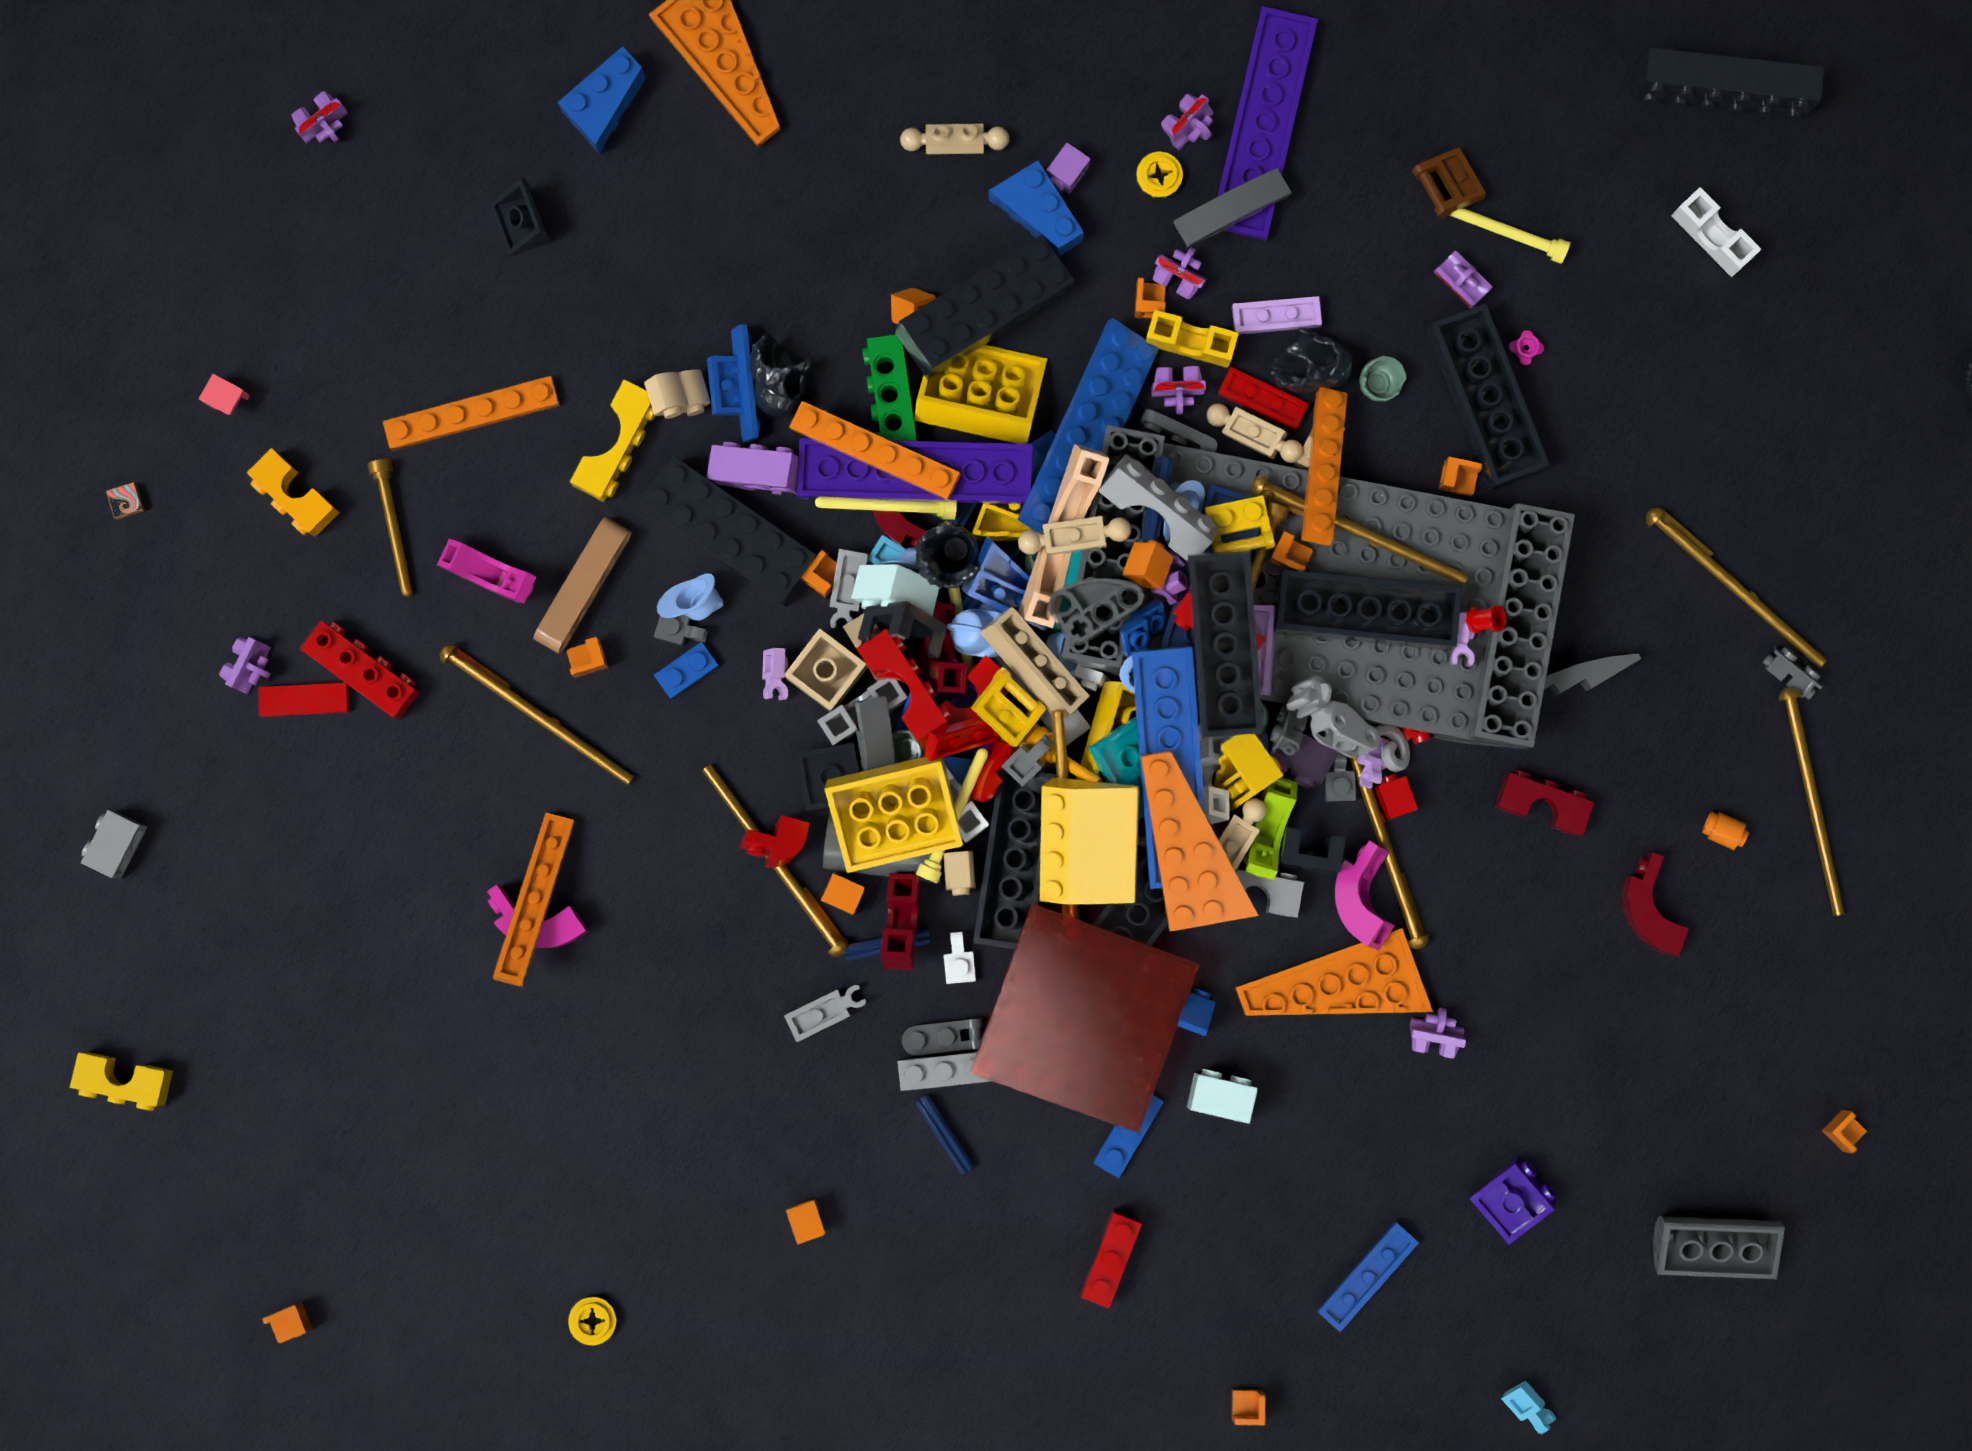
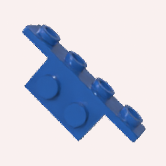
M740 324L731 330L733 356H710L707 358L712 415H739L742 443H750L758 438L760 421L756 417L755 389L753 388V376L749 371L752 339L750 333H748L747 324Z

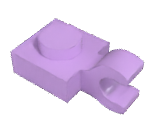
M1460 612L1457 647L1453 649L1450 662L1451 665H1456L1457 656L1464 654L1467 657V666L1471 667L1474 663V654L1467 644L1469 639H1473L1474 633L1469 631L1466 624L1467 613Z
M784 648L763 650L762 679L766 680L763 690L764 699H771L773 697L772 692L774 688L779 692V700H785L788 697V689L781 681L788 668V659L785 656Z
M1381 737V742L1377 749L1357 758V763L1365 765L1360 775V786L1368 789L1372 788V782L1381 783V771L1387 768L1383 763L1381 750L1383 745L1388 743L1389 740Z

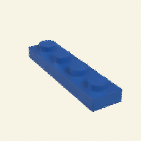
M1394 1222L1318 1308L1317 1312L1341 1332L1419 1242L1397 1222Z

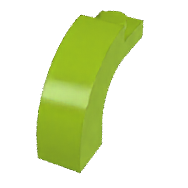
M1279 778L1263 789L1260 800L1266 806V814L1262 820L1254 822L1252 825L1260 831L1244 855V862L1246 863L1245 872L1254 874L1257 877L1275 879L1278 872L1282 836L1296 802L1297 782Z

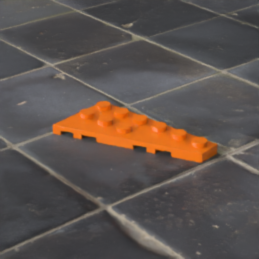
M666 0L649 14L651 20L757 147L761 146L780 130L779 123L731 0Z
M1165 750L1140 755L1169 930L1176 931L1258 916L1171 751Z
M1402 928L1392 931L1380 950L1371 948L1361 942L1235 987L1245 1016L1433 1012Z

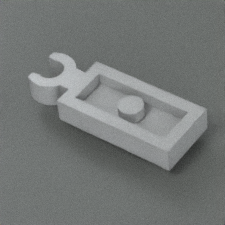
M839 549L829 606L838 608V610L831 618V628H835L838 618H845L847 624L853 619L850 615V610L859 611L860 602L851 599L859 566L867 565L868 553Z
M859 985L851 986L842 997L839 991L835 990L784 1015L796 1042L850 1017L847 1008L864 1006L866 1004L865 999L855 1002L851 997L854 991L860 989Z

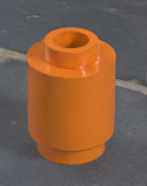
M1712 811L1702 829V833L1708 835L1707 839L1732 850L1737 846L1742 847L1749 831L1745 830L1746 823L1719 812L1716 814Z

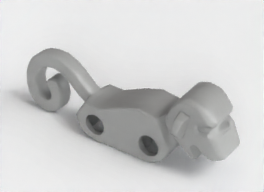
M1313 675L1296 683L1291 688L1293 695L1286 704L1287 710L1298 709L1297 718H1303L1308 715L1312 716L1310 724L1312 734L1319 743L1345 756L1360 757L1379 747L1381 742L1380 736H1387L1391 741L1382 747L1381 756L1383 763L1393 772H1399L1407 768L1410 761V750L1408 742L1400 729L1385 724H1378L1374 727L1368 725L1347 704L1331 700V685L1321 676ZM1324 730L1325 736H1320L1319 732Z

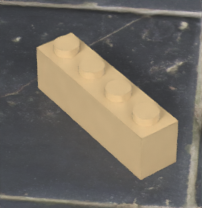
M1013 607L999 614L980 632L1036 699L1046 706V710L1051 716L1052 710L1060 709L1063 710L1065 718L1071 715L1089 697L1088 693Z

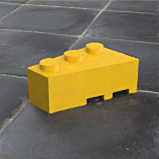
M983 503L972 534L977 540L985 541L988 536L992 541L1013 542L1018 541L1023 532L1035 530L1017 520L1024 504Z
M1255 734L1235 735L1221 745L1224 755L1218 760V763L1222 766L1216 771L1214 787L1229 791V812H1231L1281 778L1283 774L1280 771L1281 766L1277 759L1268 754Z

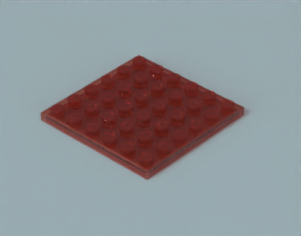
M1031 903L970 1073L1139 1133L1176 1032L1179 1017L1183 1007H1185L1200 964Z

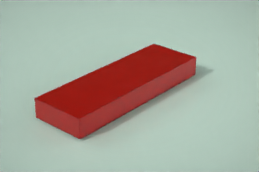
M1230 367L1218 392V395L1294 431L1297 430L1309 403L1233 367Z
M347 683L258 687L260 717L349 713Z
M978 716L929 731L924 756L929 761H934L998 741L1000 735Z

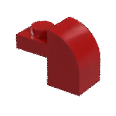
M781 815L775 824L773 836L748 829L742 837L740 848L747 850V853L752 856L763 857L767 855L765 867H782L790 863L803 848L810 823Z

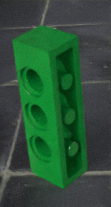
M897 335L868 338V347L862 348L864 364L871 366L872 376H866L869 394L875 393L876 404L871 405L873 422L879 421L880 432L875 434L889 441H917L903 344ZM883 362H889L894 368L889 374H882L877 370L878 366ZM893 390L898 394L897 399L890 403L885 402L882 399L883 393ZM896 418L902 422V426L896 431H891L887 429L886 423L888 420Z

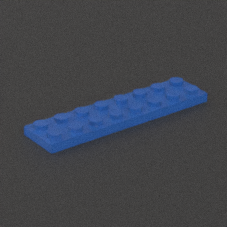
M1114 318L1106 323L1017 519L1041 535L1044 534L1043 524H1048L1074 444L1101 452L1106 425L1124 428L1159 348L1146 343L1144 338Z
M1192 646L1131 651L1150 889L1162 888L1140 755L1170 750L1205 815Z

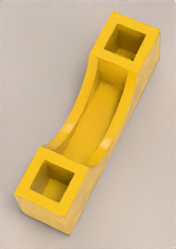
M623 380L611 403V407L617 413L621 424L618 441L611 450L602 455L594 457L583 456L570 480L573 487L605 502L607 497L611 498L614 495L619 484L616 480L620 472H625L631 463L632 456H630L633 447L635 445L638 447L641 444L646 433L643 429L647 421H652L656 416L654 415L647 391L626 380Z

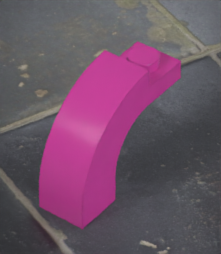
M452 539L448 540L437 563L438 566L472 583L523 604L532 593L533 583L536 579L534 575L499 562Z
M1369 840L1367 845H1364L1359 850L1355 864L1347 860L1343 861L1341 872L1338 873L1336 879L1335 901L1339 916L1347 930L1365 945L1380 950L1395 925L1381 917L1374 910L1370 902L1369 889L1373 877L1389 851Z
M495 885L487 891L491 897L488 899V903L496 914H503L494 924L506 935L514 913L515 904L502 885ZM568 906L554 917L543 922L536 948H554L567 945L589 932V929L574 907Z

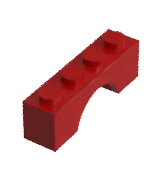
M885 629L856 649L877 681L895 679L909 686L911 694L910 703L902 719L922 750H924L929 731L948 726L947 721L952 719L943 704L937 707L932 698L936 696V693L929 682L921 683L917 675L921 673V670L913 658L906 660L902 654L906 648L899 637H891Z

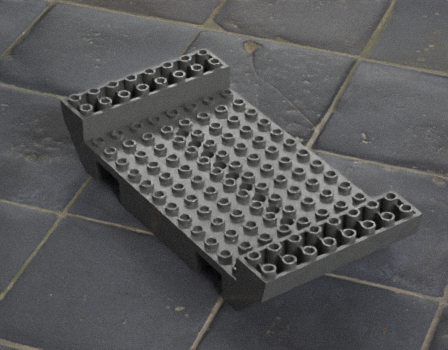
M1106 425L1101 452L1110 459L1102 482L1125 454L1139 461L1152 475L1154 474L1156 458L1158 456H1167L1174 461L1170 483L1177 482L1182 484L1188 480L1200 482L1205 491L1203 507L1210 485L1250 497H1257L1252 492L1251 486L1253 480L1261 475L1268 476L1266 482L1305 499L1308 470L1164 443L1165 436ZM1339 477L1336 505L1337 515L1467 574L1468 578L1463 586L1383 548L1369 545L1370 541L1352 535L1335 526L1333 541L1330 546L1301 540L1303 517L1291 511L1288 512L1286 520L1282 521L1281 526H1277L1274 533L1275 547L1285 531L1295 536L1294 541L1311 548L1313 553L1304 572L1462 587L1461 613H1467L1471 607L1489 609L1493 605H1500L1506 613V625L1501 632L1482 630L1480 633H1474L1473 639L1468 640L1467 646L1474 654V663L1471 667L1467 666V657L1464 654H1459L1457 656V664L1451 665L1450 657L1453 650L1447 651L1275 633L1271 695H1260L1261 702L1265 706L1280 708L1282 704L1286 705L1289 698L1293 695L1291 688L1296 683L1317 675L1321 676L1331 685V700L1347 704L1370 726H1376L1380 723L1432 733V738L1464 744L1517 749L1534 747L1575 514L1518 503L1507 509ZM1097 491L1091 503L1089 518L1102 516L1104 526L1108 525L1114 518H1124L1131 526V533L1126 540L1120 542L1106 537V548L1082 551L1076 582L1107 578L1133 583L1122 573L1134 542L1146 543L1141 540L1146 506L1134 505L1120 509ZM1163 518L1158 542L1170 550L1171 548L1168 547L1163 533L1165 521ZM1260 528L1257 536H1261ZM1275 548L1269 549L1260 572L1265 582L1262 587L1255 588L1253 591L1254 605H1277V582L1279 574L1284 569L1269 562ZM1253 549L1250 557L1251 562L1254 557L1256 549ZM1185 566L1178 568V571L1180 570L1183 572ZM1141 588L1143 591V601L1139 609L1155 599L1162 602L1167 624L1173 604L1167 603L1165 596L1151 593L1150 588ZM1126 591L1121 594L1122 602L1126 605H1134L1138 600L1136 594L1132 591ZM1100 607L1096 610V617L1100 621L1106 622L1112 618V612L1107 607ZM1133 614L1083 645L1071 644L1065 638L1062 657L1070 663L1120 677V668L1126 660L1120 629ZM1078 623L1073 624L1072 634L1074 636L1078 634L1079 637H1083L1086 627L1083 624L1080 627ZM1165 630L1150 637L1151 645L1147 647L1148 649H1160ZM1194 666V676H1196V666Z

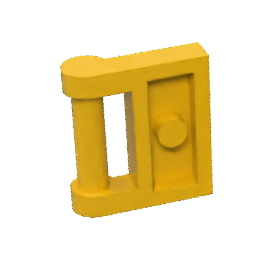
M1263 495L1205 507V515L1209 516L1219 527L1212 543L1214 552L1252 550L1265 547V549L1275 548ZM1257 528L1261 530V536L1222 543L1221 540L1223 535Z
M1003 667L996 672L992 682L972 705L971 709L1012 747H1017L1044 713L1046 706L1039 700L1035 701L1011 678V673ZM1002 687L1028 709L1026 716L1000 692Z

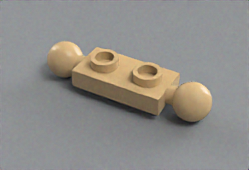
M983 124L926 125V133L922 134L916 128L904 130L901 134L900 142L903 148L908 151H916L922 145H926V154L984 153V144H988L994 150L1005 148L1009 143V134L1002 127H994L988 133H983Z
M1219 403L1210 406L1207 411V420L1211 425L1216 427L1225 425L1222 431L1225 436L1273 460L1278 451L1282 459L1288 463H1295L1303 456V447L1298 441H1284L1288 435L1286 431L1236 407L1232 415H1230L1228 408Z
M1102 516L1043 524L1044 534L1039 535L1032 530L1025 531L1020 535L1018 545L1021 551L1026 554H1034L1041 547L1045 546L1047 556L1106 548V537H1110L1118 542L1124 541L1131 533V526L1124 518H1114L1108 525L1104 526Z
M1252 798L1247 800L1243 805L1244 817L1241 819L1233 815L1218 840L1234 871L1260 831L1252 826L1254 822L1262 820L1266 814V806L1260 799Z

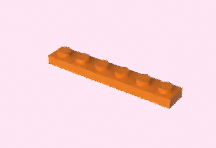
M548 376L385 420L383 425L389 448L393 451L560 406L553 378Z
M1319 387L1315 399L1301 540L1330 546L1334 536L1347 393Z
M803 401L789 426L791 430L947 501H949L961 476L960 472Z
M545 813L493 975L494 980L520 987L524 985L575 824L573 819Z

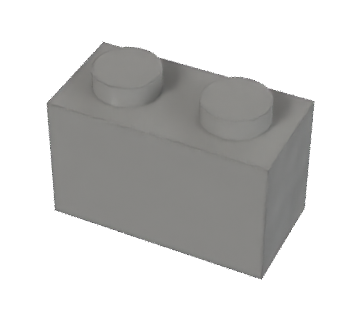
M107 810L106 814L103 813L97 820L95 825L97 831L93 839L89 840L82 850V856L84 857L81 864L110 878L121 879L147 826L116 811Z

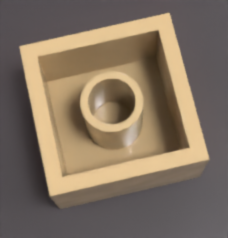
M819 628L784 676L788 681L831 712L840 705L868 667L865 662Z

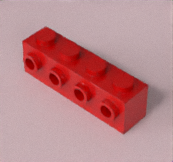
M320 621L300 649L391 717L400 720L420 693L414 688L416 682L404 673L397 676L390 670L393 665L381 656L374 659L367 653L370 648L355 638L351 642L344 636L347 631L332 621L328 625Z

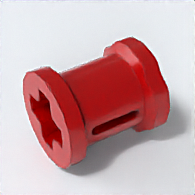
M1493 605L1489 609L1471 607L1467 611L1466 624L1469 631L1475 634L1480 633L1482 630L1501 632L1506 625V613L1500 605Z

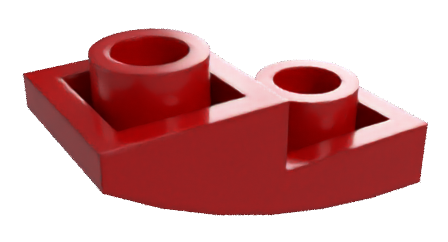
M995 741L986 749L988 757L969 797L971 800L985 802L996 794L997 787L1003 781L996 772L1003 768L1002 764L1014 752L1008 743Z

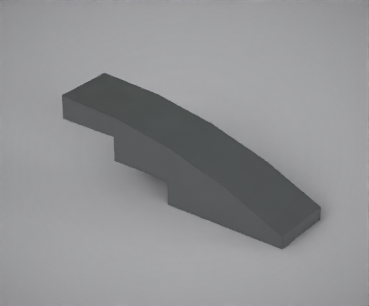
M1278 168L1197 207L1179 217L1173 223L1186 246L1189 247L1232 228L1237 222L1260 213L1265 207L1287 198L1292 192Z
M1630 654L1580 663L1546 676L1544 689L1549 687L1554 696H1557L1580 682L1584 690L1588 691L1642 658L1639 654Z
M886 696L855 702L860 730L856 731L861 756L860 759H857L859 772L895 764Z

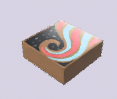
M129 483L106 491L113 516L116 520L145 511L136 483Z

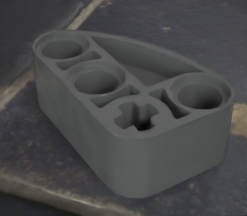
M1103 578L1079 581L1056 591L1049 600V611L1066 639L1071 644L1083 645L1136 612L1143 601V591L1134 583L1117 579ZM1126 591H1132L1136 594L1138 600L1134 605H1126L1122 602L1121 594ZM1059 598H1065L1070 602L1071 608L1067 612H1059L1055 609L1054 602ZM1100 607H1107L1112 612V618L1106 622L1100 621L1096 617V610ZM1078 623L1079 627L1083 624L1086 627L1083 637H1079L1078 634L1076 636L1072 634L1073 624Z

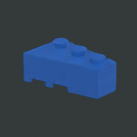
M622 46L557 103L566 118L593 148L601 154L604 144L612 131L614 132L620 117L625 109H628L646 77L642 67Z
M1039 161L1034 162L989 190V200L993 204L998 205L1008 213L1015 222H1019L1035 238L1043 235L1058 257L1083 242V230Z
M987 536L975 562V565L979 566L981 570L973 578L965 581L962 590L968 596L1003 612L1010 607H1013L1018 612L1030 577ZM1025 620V622L1042 630L1047 628V626Z

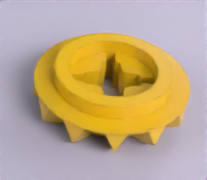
M1154 152L1147 155L1141 160L1137 169V182L1142 191L1148 193L1153 198H1166L1168 195L1176 192L1183 178V171L1179 161L1171 154L1165 152ZM1156 165H1158L1161 173L1168 174L1164 177L1162 186L1157 178H1151V176L1155 175Z
M592 1296L582 1299L574 1305L570 1312L568 1323L569 1329L576 1340L586 1345H599L608 1340L614 1333L617 1319L614 1308L605 1299ZM592 1308H594L596 1318L605 1319V1321L596 1325L594 1334H592L589 1323L580 1322V1320L590 1317Z

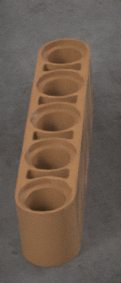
M608 517L602 519L539 624L533 637L534 640L558 654L564 650L626 546L632 533L629 529Z

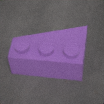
M723 442V446L712 445L706 478L709 481L720 486L751 491H754V489L771 490L772 494L781 495L782 492H791L797 495L799 457L793 454V449L776 447V451H769L767 447L750 444L749 448H740V444L733 442Z

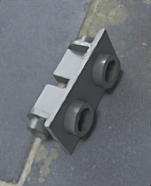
M1775 645L1774 653L1776 655L1773 657L1769 654L1762 662L1766 665L1765 669L1780 681L1788 674L1792 675L1793 677L1786 685L1798 689L1802 695L1800 696L1801 698L1806 697L1809 700L1816 692L1813 689L1814 686H1817L1819 689L1822 688V681L1819 679L1821 677L1820 673L1810 665L1803 667L1796 661L1798 656L1787 647L1781 649Z
M1282 704L1275 719L1279 721V725H1275L1269 739L1273 742L1270 754L1273 755L1277 748L1283 750L1287 755H1294L1298 752L1308 716L1297 718L1298 709L1287 710L1286 705Z

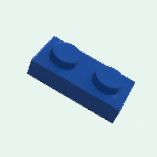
M700 642L654 674V677L672 700L719 666L704 644Z

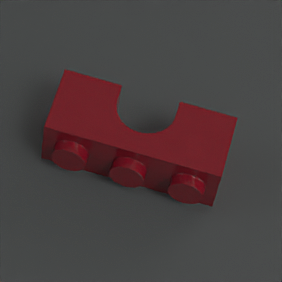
M1515 770L1514 774L1508 773L1504 776L1494 808L1519 817H1525L1535 800H1543L1551 806L1553 811L1550 828L1576 837L1583 836L1594 804L1593 801L1587 800V794L1576 790H1570V793L1558 790L1559 784L1543 780L1541 784L1531 780L1532 775L1519 770Z
M889 873L887 892L888 919L887 928H883L880 956L884 969L913 970L922 890L920 877L917 874Z

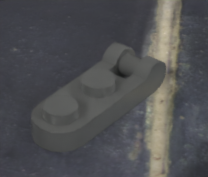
M1146 409L1141 418V422L1145 424L1144 429L1151 434L1160 435L1162 433L1171 437L1170 441L1177 446L1186 447L1188 445L1198 450L1214 453L1217 450V442L1214 438L1158 412Z
M982 1018L913 1026L904 1032L902 1045L906 1052L911 1055L986 1048L985 1039L981 1038L980 1027H983ZM969 1029L970 1040L961 1041L960 1030Z

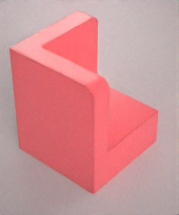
M212 374L199 400L215 410L218 409L227 415H231L240 398L248 400L250 395L241 388Z

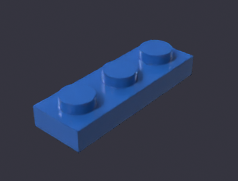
M1137 1086L1093 1163L1119 1179L1164 1101Z

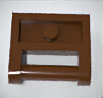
M1459 147L1424 161L1412 169L1415 178L1422 182L1436 207L1435 213L1439 219H1443L1452 212L1485 198V190ZM1437 171L1452 199L1447 201L1444 199L1430 174L1431 172Z

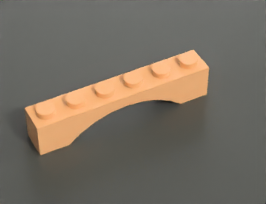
M1074 444L1048 524L1084 519L1095 494L1100 488L1110 459L1103 452ZM1046 547L1040 548L1018 611L1024 620L1053 628L1055 620L1049 611V600L1056 591L1064 587L1072 552L1047 556ZM1062 598L1054 602V607L1057 611L1059 610Z

